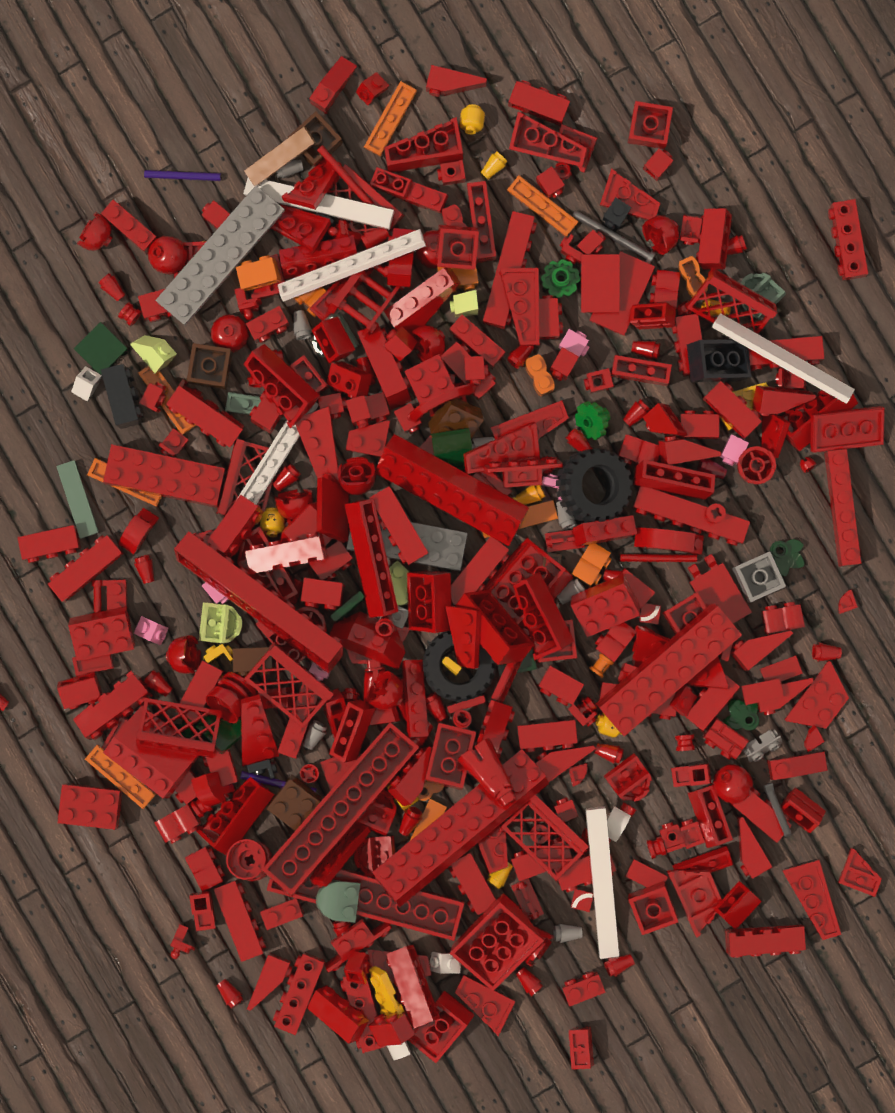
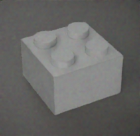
M767 552L732 568L748 603L786 587L771 552Z

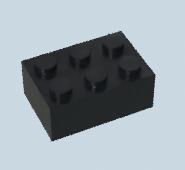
M698 340L687 344L691 383L738 382L752 377L749 350L735 340Z
M124 364L101 369L115 425L120 429L142 424V418L145 417L142 407L137 403V400L140 399L138 390L132 385V382L135 381L132 370Z

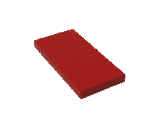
M620 251L619 312H593L589 321L624 336L630 324L632 305L639 304L655 266Z
M878 406L811 414L810 451L815 453L884 445L885 408Z

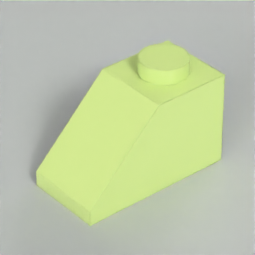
M476 290L453 295V301H450L451 312H455V317L478 315Z
M144 335L130 344L154 373L167 367L177 355L165 339Z

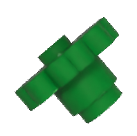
M561 259L558 263L551 261L549 265L545 266V274L541 277L543 289L549 290V295H553V297L558 299L563 295L570 297L572 293L576 292V284L580 282L578 269H572V262ZM563 277L564 281L560 282L557 280V278Z
M586 401L578 406V413L575 414L576 425L580 427L585 437L597 440L606 435L605 429L608 428V421L610 420L609 411L599 406L596 402L590 403Z

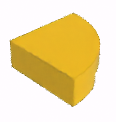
M445 657L442 661L453 674L457 675L460 672L461 667L449 657Z

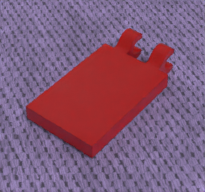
M712 554L704 558L710 568L706 573L701 575L696 564L688 567L690 574L694 578L689 583L693 590L698 592L706 607L712 603L716 604L732 623L752 613L723 563L717 565Z

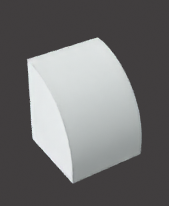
M85 366L76 376L71 392L88 401L95 392L102 375Z
M615 806L607 817L608 838L617 842L631 816Z
M404 1042L402 1045L387 1046L393 1060L411 1054L407 1042Z

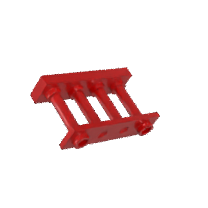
M382 264L373 267L384 275L385 267ZM365 270L351 275L327 309L332 314L337 309L340 311L342 309L365 325L366 328L362 333L363 336H366L369 331L372 333L378 325L376 320L399 289L403 291L405 288L403 286H396L390 292L367 276L368 273ZM357 281H363L386 298L382 306L378 305L357 290V286H355ZM353 295L375 311L376 315L372 320L368 319L346 303V296Z

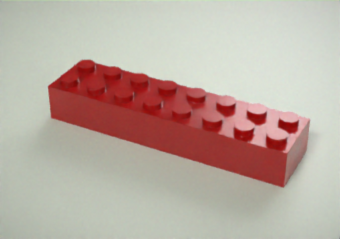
M396 434L392 436L385 446L375 470L379 476L507 546L511 544L529 510V507Z
M712 603L601 698L596 705L623 736H626L741 637L742 634L716 604Z

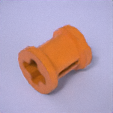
M600 653L599 659L589 669L600 678H603V674L614 663Z

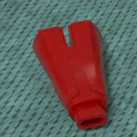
M373 659L366 660L367 669L365 671H368L364 675V702L368 703L366 697L371 685L375 687L379 682L376 680L377 677L386 671L382 663ZM397 706L388 710L375 708L369 725L401 721Z
M490 738L478 743L474 751L471 748L458 758L457 761L493 798H496L497 801L500 800L504 807L516 799L512 792L514 789L500 762Z

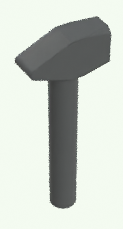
M773 783L763 785L765 794L771 802L784 836H791L792 832L775 794Z

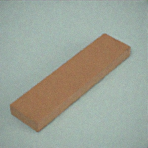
M303 127L244 170L254 187L255 185L258 186L316 144L308 129Z

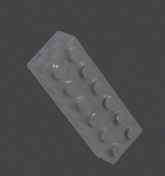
M411 522L429 553L414 563L460 572L467 533ZM380 525L386 557L401 560L398 556V553H400L397 545L393 547L388 539L390 536L388 529L383 530ZM350 532L347 550L355 552Z

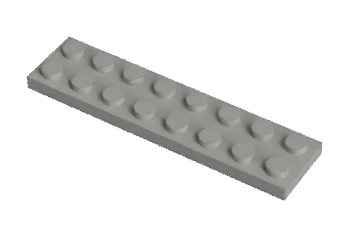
M255 185L155 301L186 326L282 216L285 209Z

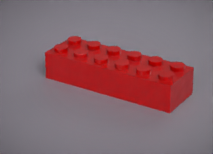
M111 444L103 482L110 486L218 508L225 468Z

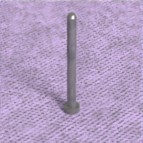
M578 211L574 212L573 217L596 231H600L603 235L646 258L647 263L650 264L655 257V251L649 252Z

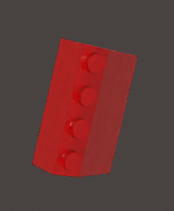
M528 538L522 542L483 588V590H490L522 630L523 628H528L524 626L523 610L519 609L513 585L528 576L540 572L555 600L574 578L562 565ZM543 557L546 558L545 567L543 566Z
M142 705L113 737L103 753L163 799L170 798L199 756L136 745L143 711ZM147 709L151 716L154 715V713ZM158 716L154 718L158 726L165 723ZM151 721L143 727V731L147 732L156 729ZM169 725L161 729L165 735H171L176 732Z
M503 893L453 943L449 954L489 989L494 991L544 941V938L518 905Z

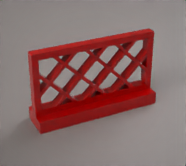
M345 164L342 168L372 200L375 206L395 211L390 230L387 229L389 233L405 215ZM337 175L326 194L335 193V196L338 197V193L348 192L349 200H352L351 192L353 190L349 186L346 190H338L337 182L341 177ZM347 221V227L356 233L377 229H367V224H364V229H356L353 221H351V224Z
M713 267L709 271L707 279L687 304V309L712 323L715 322L717 317L711 316V310L721 309L723 315L730 319L737 318L739 324V317L750 315L752 322L741 325L746 328L753 327V332L759 334L770 318L773 319L777 314L775 303ZM711 284L717 288V292L706 294L705 289ZM730 295L733 297V302L722 304L721 296ZM714 297L719 298L720 304L713 306L708 305L707 299ZM705 299L706 307L697 308L694 306L696 301ZM746 304L749 307V311L738 313L737 305ZM735 307L736 313L724 314L723 308ZM761 313L765 315L763 320L754 322L752 314Z
M240 439L235 440L216 514L226 515L231 504L236 501H232L233 496L235 495L238 498L235 492L236 486L242 482L246 486L245 480L252 476L251 474L243 479L240 473L241 467L248 464L254 473L250 462L258 457L262 460L261 455L268 451V447ZM246 446L254 448L258 455L248 460L244 454ZM273 479L264 492V499L257 503V506H259L263 502L261 508L263 511H265Z
M275 642L270 645L268 651L244 677L245 681L302 728L305 727L324 703L334 695L330 688ZM269 656L273 657L276 660V668H265L264 661ZM279 670L291 672V680L280 681ZM277 671V681L266 682L265 672ZM256 672H263L264 682L255 683L250 678ZM291 683L292 693L281 694L280 684ZM294 683H304L306 692L294 693ZM278 684V695H269L266 685ZM317 694L322 698L317 705H309L308 695ZM306 695L307 706L295 707V696ZM281 697H292L293 707L282 706ZM307 709V717L303 721L299 720L296 717V710Z
M145 698L136 745L213 758L222 711ZM148 704L156 705L160 711L151 716L147 711ZM175 708L179 714L170 719L165 711ZM189 711L195 712L198 716L191 722L184 715ZM163 714L168 721L158 726L154 718ZM209 714L217 716L216 721L211 725H208L204 720V717ZM182 717L187 725L178 730L173 722ZM201 720L206 728L197 733L192 725ZM149 721L156 727L151 732L143 731L144 725ZM170 724L176 732L171 735H165L161 729ZM190 728L195 735L191 738H184L181 732ZM209 731L213 736L212 742L203 741L200 736Z
M536 795L529 799L501 826L556 882L589 851V846ZM528 806L534 811V819H523V811ZM512 822H520L521 832H511L507 827ZM523 822H534V832H523ZM536 822H545L548 825V832H536ZM523 835H534V846H526L523 843ZM536 835H548V846H537ZM550 835H559L562 838V846H550ZM537 849H548V859H539L537 857ZM550 849H562V859H550ZM564 849H573L577 855L573 859H564ZM550 862H562V870L557 875L550 870Z

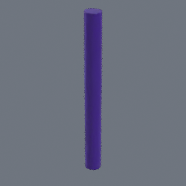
M145 170L144 178L221 181V173Z
M242 771L240 777L245 780L252 777L262 784L279 788L286 782L275 778L270 779V777L254 775ZM310 787L315 792L317 791V788Z

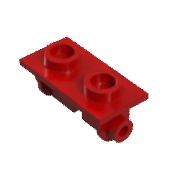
M573 530L545 533L547 552L585 548V545L576 546Z
M529 878L511 885L522 912L529 920H534L544 914Z

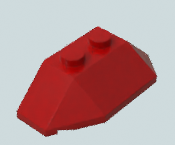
M317 502L309 503L282 531L280 544L288 543L287 539L299 537V540L307 539L306 535L318 533V536H323L325 546L330 542L331 537L317 532Z
M260 526L251 531L250 536L241 544L237 563L239 567L244 568L248 572L249 568L245 551L250 550L249 546L261 544V548L269 547L268 543L271 542ZM286 567L249 575L254 580L257 578L262 581L267 590H274L278 593L282 601H286L299 593Z
M360 611L334 623L329 636H336L340 639L343 648L399 670L406 651L395 625L391 635L381 636L375 629V624L379 619L375 617L369 618L368 614Z

